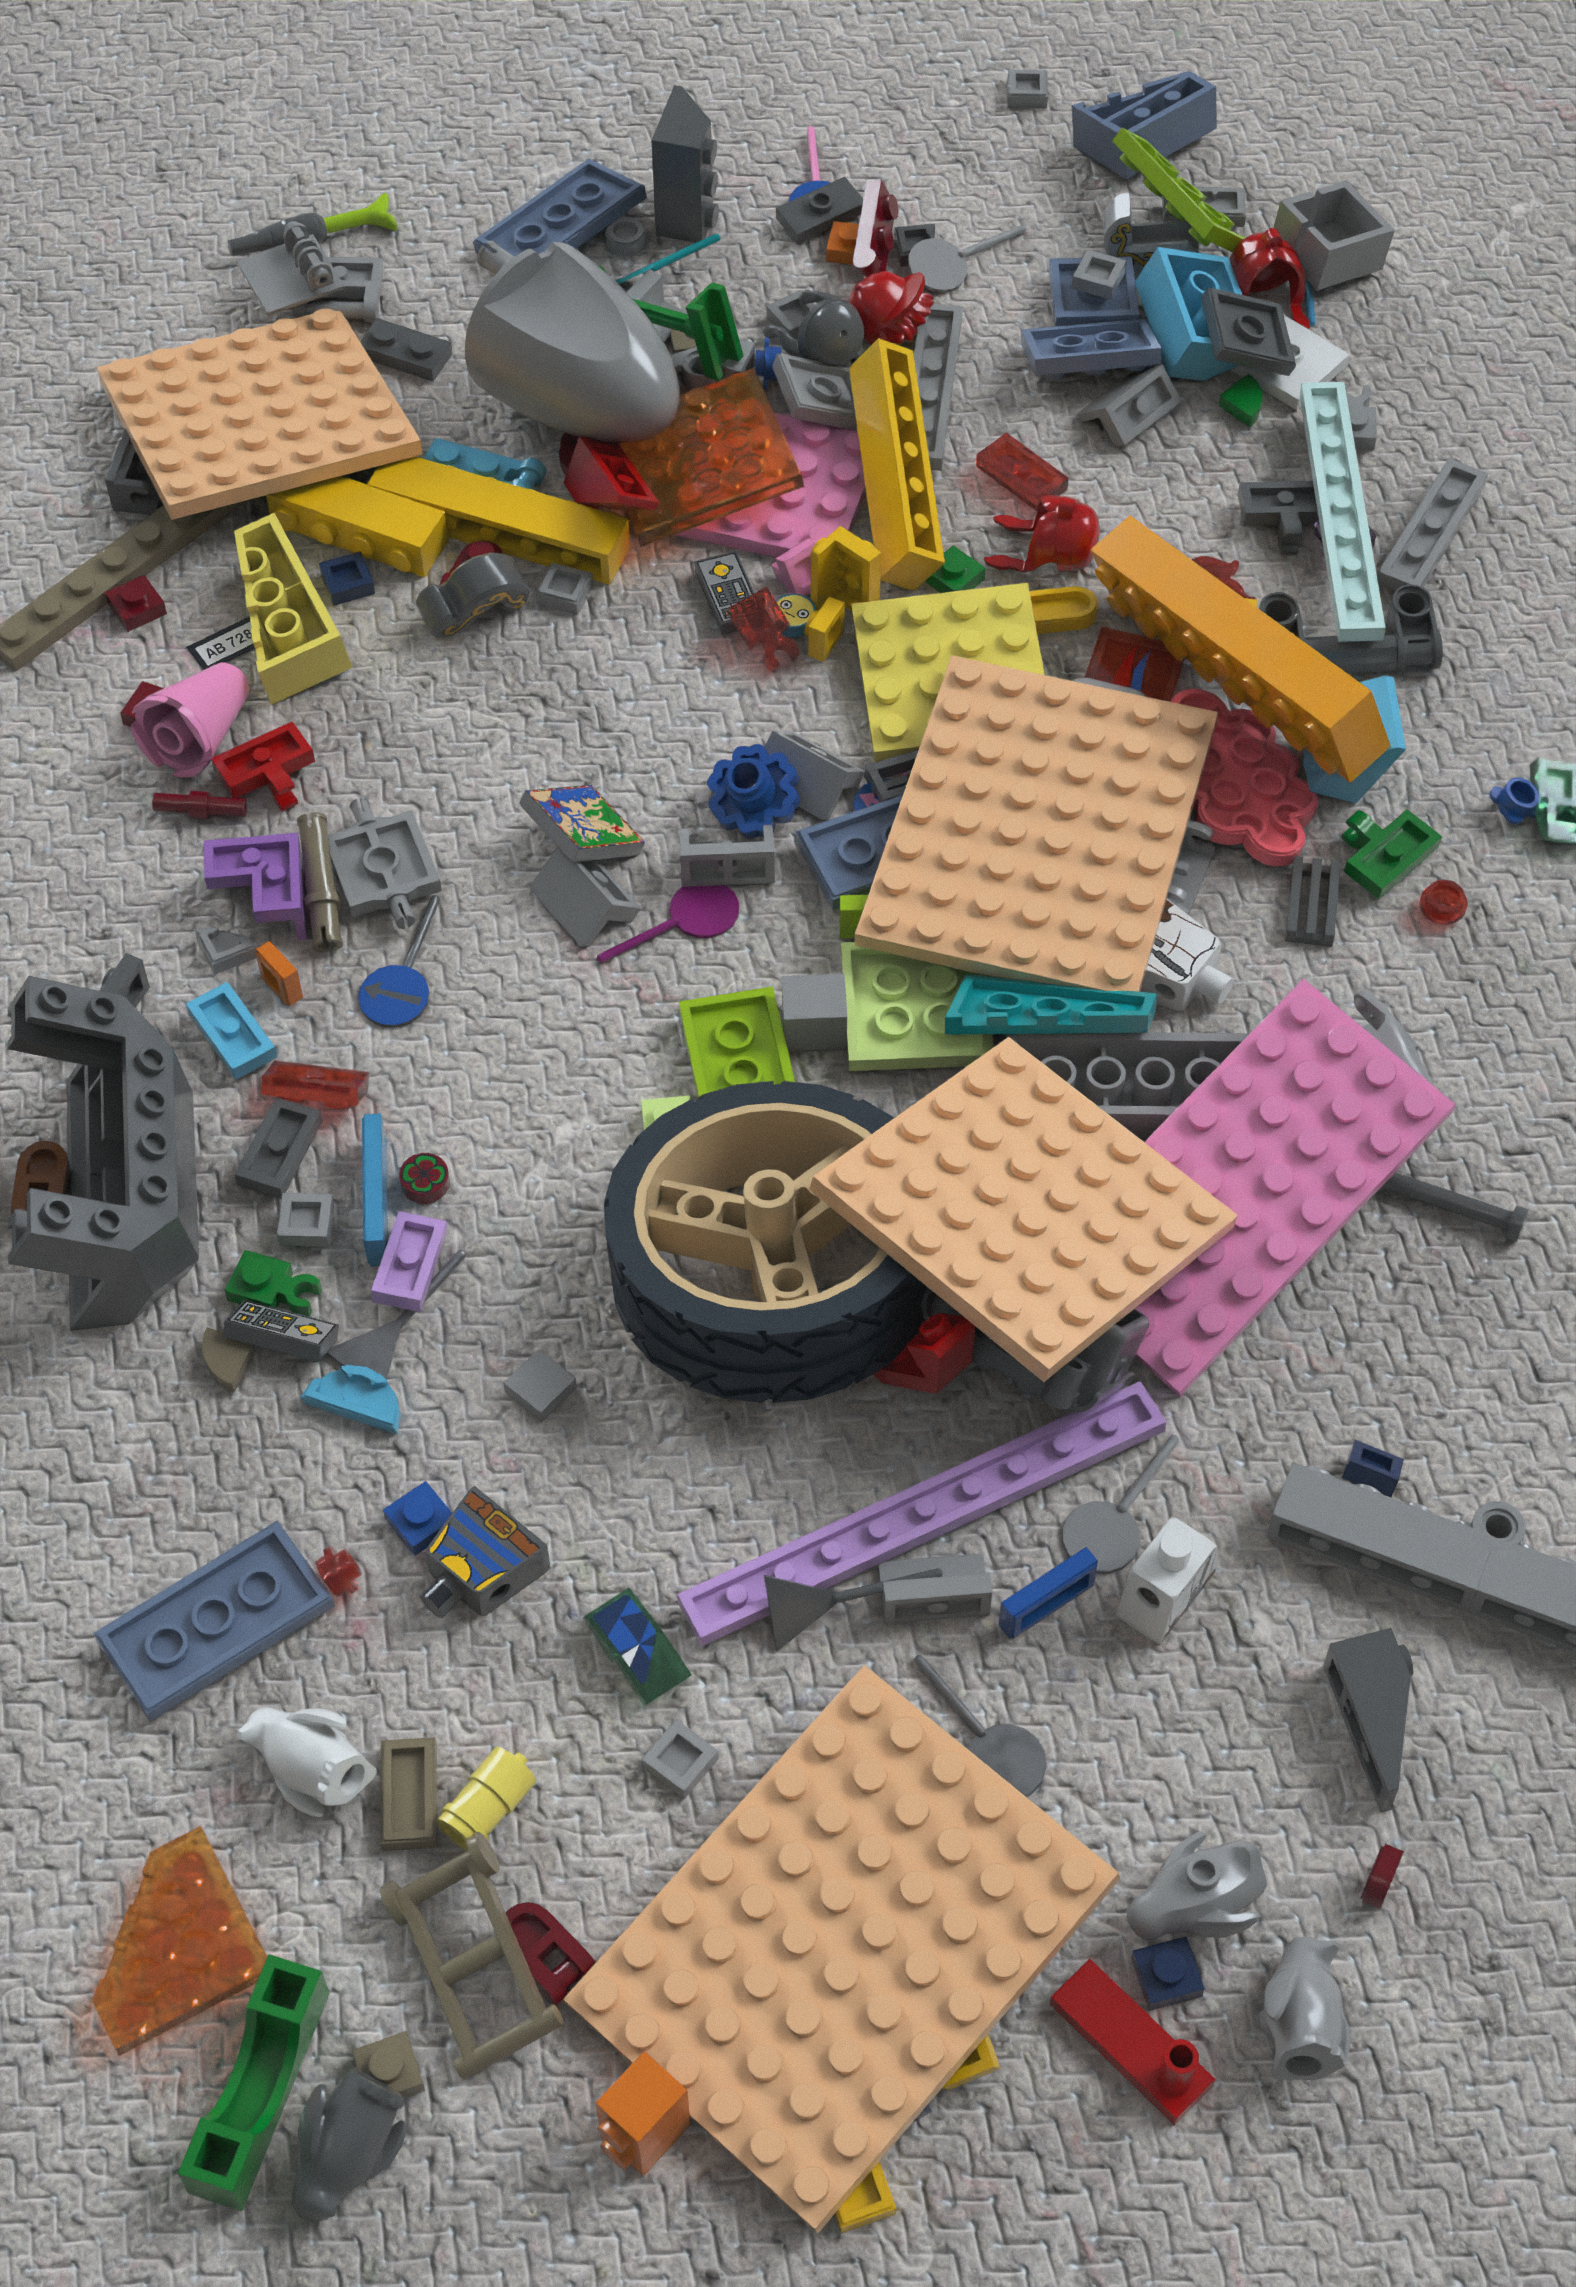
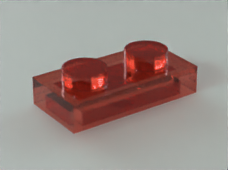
M1007 432L976 455V467L1036 511L1041 497L1046 495L1060 496L1068 490L1069 478Z
M274 1060L262 1075L261 1095L276 1096L295 1103H301L305 1100L324 1102V1105L331 1109H348L352 1106H358L367 1093L369 1072Z

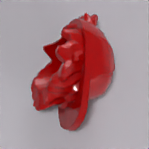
M882 271L867 276L855 285L849 299L846 301L857 309L864 324V338L870 345L878 338L893 344H901L903 340L911 341L913 336L918 333L917 327L925 324L924 317L931 314L929 308L934 304V298L929 293H922L926 278L922 273L917 272L902 278L889 271Z

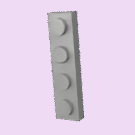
M1447 459L1378 571L1377 580L1379 585L1394 591L1407 584L1419 585L1424 588L1484 489L1488 473L1453 459Z

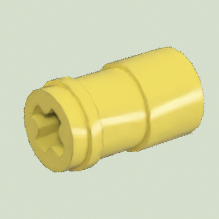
M496 1746L468 1778L469 1782L451 1803H447L441 1810L442 1814L436 1822L442 1832L456 1845L466 1851L469 1850L467 1838L477 1832L482 1833L489 1840L488 1835L506 1814H510L536 1784L535 1776L525 1765L527 1759L518 1752L514 1756L509 1751Z

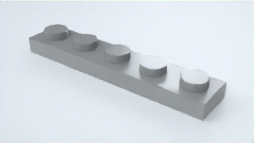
M933 304L929 308L931 314L924 317L925 324L918 326L914 360L931 470L941 471L963 306Z

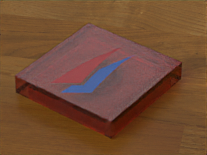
M1101 627L1084 678L1135 689L1147 697L1171 702L1174 698L1186 659L1184 658L1182 661H1179L1173 657L1165 647L1163 640L1150 639L1142 635Z

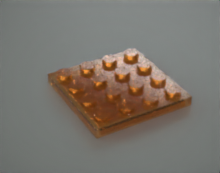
M754 368L679 395L676 416L671 424L660 434L648 440L618 443L659 501L657 510H626L640 547L805 487L801 472Z

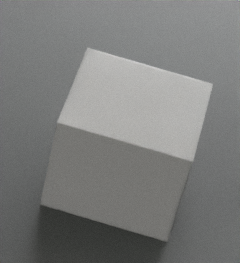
M845 973L782 976L783 1032L788 1052L847 1050Z

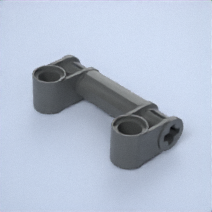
M1403 585L1394 592L1386 619L1385 628L1387 633L1384 634L1383 641L1338 642L1337 636L1305 638L1299 605L1291 595L1283 592L1269 593L1263 597L1259 605V609L1347 674L1402 671L1404 666L1429 665L1431 669H1440L1442 664V638L1439 629H1437L1432 597L1425 588L1419 585Z

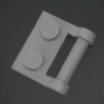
M327 257L343 282L345 289L321 298L364 299L363 302L309 301L292 308L293 318L313 314L319 309H332L334 311H341L346 319H364V323L373 324L376 318H379V301L384 272L382 258Z

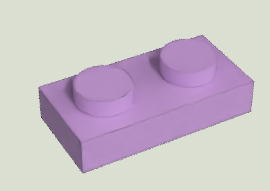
M398 1211L371 1289L372 1302L421 1312L447 1234V1221Z

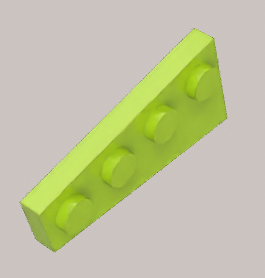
M1124 128L1120 129L1112 142L1123 152L1120 156L1121 161L1137 173L1141 171L1146 177L1142 181L1143 184L1159 197L1164 196L1169 201L1165 206L1166 209L1177 219L1183 222L1186 220L1192 226L1188 232L1199 243L1206 247L1213 243L1233 252L1235 246L1246 238L1230 231L1235 224L1224 213H1219L1212 206L1204 202L1207 197L1188 181L1179 177L1180 172L1146 139Z

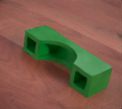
M268 1954L246 2007L244 2034L231 2076L214 2108L206 2116L200 2118L177 2173L188 2194L243 2211L330 1995L321 1970Z

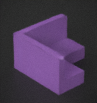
M298 833L204 841V879L207 889L252 886L255 923L294 920L297 940H307V916L303 902L306 896L305 872Z

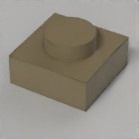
M407 2031L352 2050L357 2069L394 2089L404 2098L425 2091Z

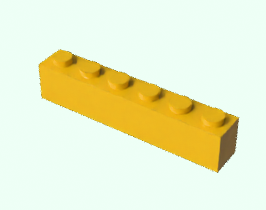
M878 338L849 367L873 544L881 552L880 580L914 591L945 563L914 353L913 350Z
M418 456L378 466L367 483L369 486L445 511L449 538L469 544L476 541H490L497 544L503 554L550 567L551 563H556L593 573L594 581L604 584H611L630 550L628 518L618 516L612 512L584 506L571 500L546 495L533 489H526L498 481L492 477L474 474L454 466L426 460Z

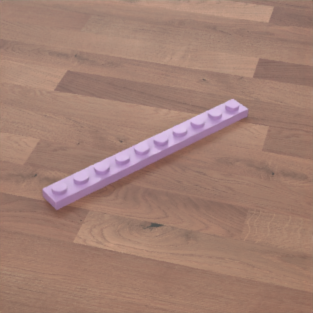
M1137 1382L1116 1392L1089 1410L1072 1412L689 1588L677 1594L678 1604L702 1647L770 1615L764 1575L827 1589L1165 1432L1167 1421L1142 1382Z

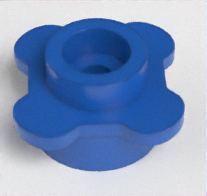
M766 337L764 338V350H756L755 376H763V389H768V381H778L772 364L777 353L782 354L781 347L769 346V338Z
M1512 778L1504 787L1495 786L1489 793L1490 799L1498 804L1500 813L1512 824L1518 825L1523 821V818L1528 816L1536 818L1542 811L1541 805L1538 803L1540 800L1539 792L1526 779Z

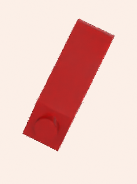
M579 436L563 482L576 503L594 509L603 507L614 510H657L659 501L619 444Z

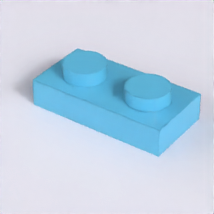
M228 982L186 1003L188 1015L235 1080L277 1058L275 1046Z

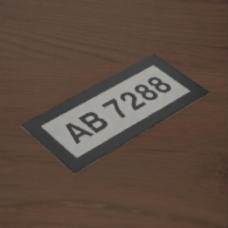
M250 616L187 646V650L203 670L218 663H227L254 650L255 647L250 629L252 628Z

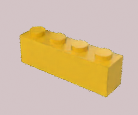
M343 476L266 495L269 513H275L283 530L294 531L314 538L323 544H331L353 553L361 551L363 558H370L393 566L397 570L410 572L422 577L427 575L449 542L445 511Z

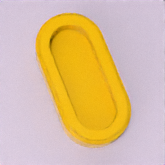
M1072 586L1029 591L1037 634L1082 630L1090 627L1097 619L1098 598L1087 588Z

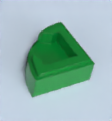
M1247 374L1220 395L1219 406L1249 427L1253 426L1259 418L1262 405V390L1258 382L1250 374Z

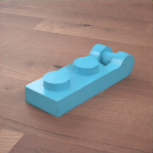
M438 438L434 439L424 457L426 460L454 466L464 471L492 477L498 481L535 490L534 486L542 482L547 471L545 465L535 458H526L524 461Z

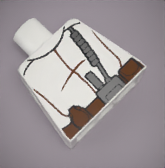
M1166 899L1140 992L1157 993L1156 1003L1175 1011L1185 1010L1198 992L1219 1004L1222 1003L1229 994L1234 979L1217 970L1222 945L1219 938L1168 899Z
M1171 1517L1130 1570L1116 1617L1158 1645H1161L1215 1574L1217 1569V1546L1213 1541L1179 1519ZM1154 1593L1158 1597L1160 1605L1152 1604L1145 1598L1152 1597Z

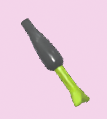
M384 192L373 203L363 209L325 218L317 213H304L281 220L246 236L228 240L227 243L231 256L250 252H262L284 244V227L291 221L305 225L308 235L313 234L318 243H322L329 233L363 225L378 226L391 231H396L398 225L395 218L388 213L390 198Z

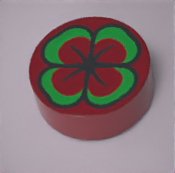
M415 1154L402 1164L399 1171L401 1190L413 1202L420 1204L435 1202L441 1199L449 1189L450 1178L447 1164L435 1154Z

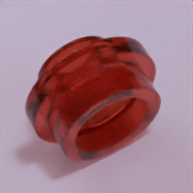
M1451 880L1433 882L1422 892L1419 902L1422 914L1428 920L1441 925H1449L1460 921L1464 917L1468 905L1462 887Z
M331 1545L323 1549L324 1556L316 1560L315 1565L330 1590L337 1597L346 1591L351 1594L358 1591L359 1586L355 1579L361 1576L362 1572L348 1550L344 1548L337 1552Z

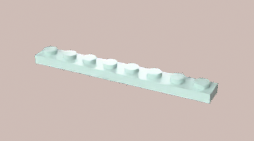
M1344 382L1301 383L1300 401L1338 642L1383 641L1385 622Z

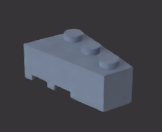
M1187 71L1142 84L1143 92L1121 98L1120 92L1108 94L1107 102L1088 108H1086L1084 102L1072 105L1073 146L1118 175L1128 179L1138 173L1121 161L1120 156L1123 152L1112 142L1120 129L1124 128L1146 139L1166 158L1217 129L1216 86Z

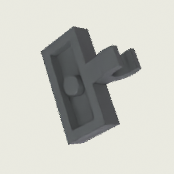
M1313 481L1240 482L1238 501L1243 526L1278 525L1280 553H1298L1297 537H1302V525L1320 524Z

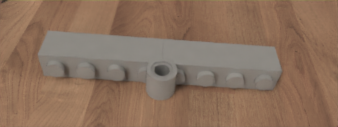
M1292 1462L1273 1511L1266 1538L1576 1653V1561L1566 1558H1553L1535 1551L1530 1545L1522 1542L1526 1532V1523L1522 1514L1514 1506L1500 1501L1488 1502L1476 1510L1471 1523L1467 1521L1455 1522L1433 1514L1430 1509L1414 1502L1403 1503L1382 1495L1380 1491L1366 1484L1354 1485L1332 1477L1329 1472L1320 1467L1302 1466Z

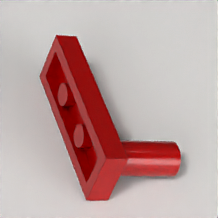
M1091 1959L1086 1961L1050 1997L1049 2004L1174 2126L1214 2086L1216 2079L1198 2063L1199 2054L1196 2047L1184 2039L1174 2040Z

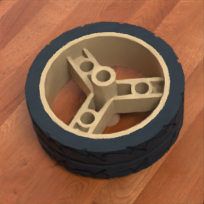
M774 1081L736 1084L702 1094L696 1101L690 1099L661 1115L636 1137L633 1145H629L612 1171L604 1201L605 1236L615 1306L626 1332H632L635 1336L631 1340L653 1365L679 1382H691L689 1387L723 1399L757 1403L772 1399V1403L810 1400L846 1389L853 1381L859 1383L887 1367L906 1348V1345L915 1335L919 1334L920 1326L926 1321L921 1309L923 1295L929 1289L925 1284L880 1248L873 1259L848 1280L818 1293L808 1258L852 1225L809 1190L812 1177L894 1119L893 1116L864 1099L857 1101L853 1099L854 1095L823 1085L783 1081L780 1084L774 1085ZM744 1185V1196L723 1192L726 1189ZM663 1251L750 1270L752 1291L754 1297L759 1302L730 1299L703 1290L679 1276L659 1256L658 1252Z

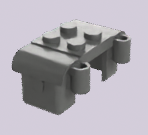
M931 1289L925 1291L921 1303L922 1314L925 1320L941 1313L962 1316ZM1133 1309L1045 1382L1035 1376L976 1326L972 1361L983 1368L1000 1371L1012 1379V1384L1018 1390L1033 1396L1039 1395L1046 1403L1055 1408L1083 1412L1125 1388L1133 1381L1136 1374L1133 1372L1127 1373L1149 1328V1320L1144 1314Z

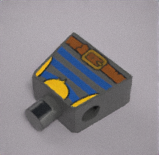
M474 1485L426 1549L425 1555L428 1570L436 1580L420 1595V1599L427 1609L438 1618H443L460 1600L478 1615L486 1616L550 1569L548 1546Z

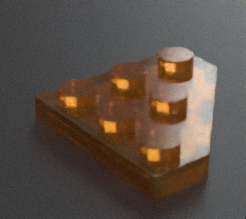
M201 1826L149 1853L142 1871L143 1880L133 1905L129 1904L113 1945L115 1951L104 1979H100L92 2002L118 2056L256 1984L267 1959V1955Z

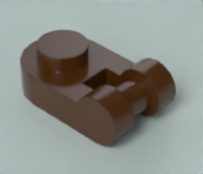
M39 1141L27 1146L21 1152L17 1162L11 1215L15 1209L27 1211V1192L30 1188L67 1195L71 1171L67 1154L62 1146L51 1141Z

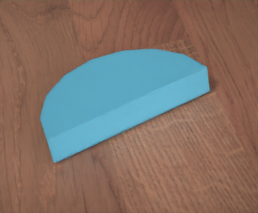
M341 1366V1370L329 1372L321 1379L315 1378L312 1380L300 1397L303 1404L398 1434L401 1420L398 1398L384 1376L368 1367Z

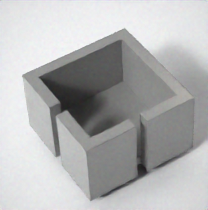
M1347 181L1317 189L1315 196L1308 192L1280 201L1273 227L1278 230L1282 239L1289 242L1294 248L1304 268L1305 278L1316 290L1382 270L1395 231Z

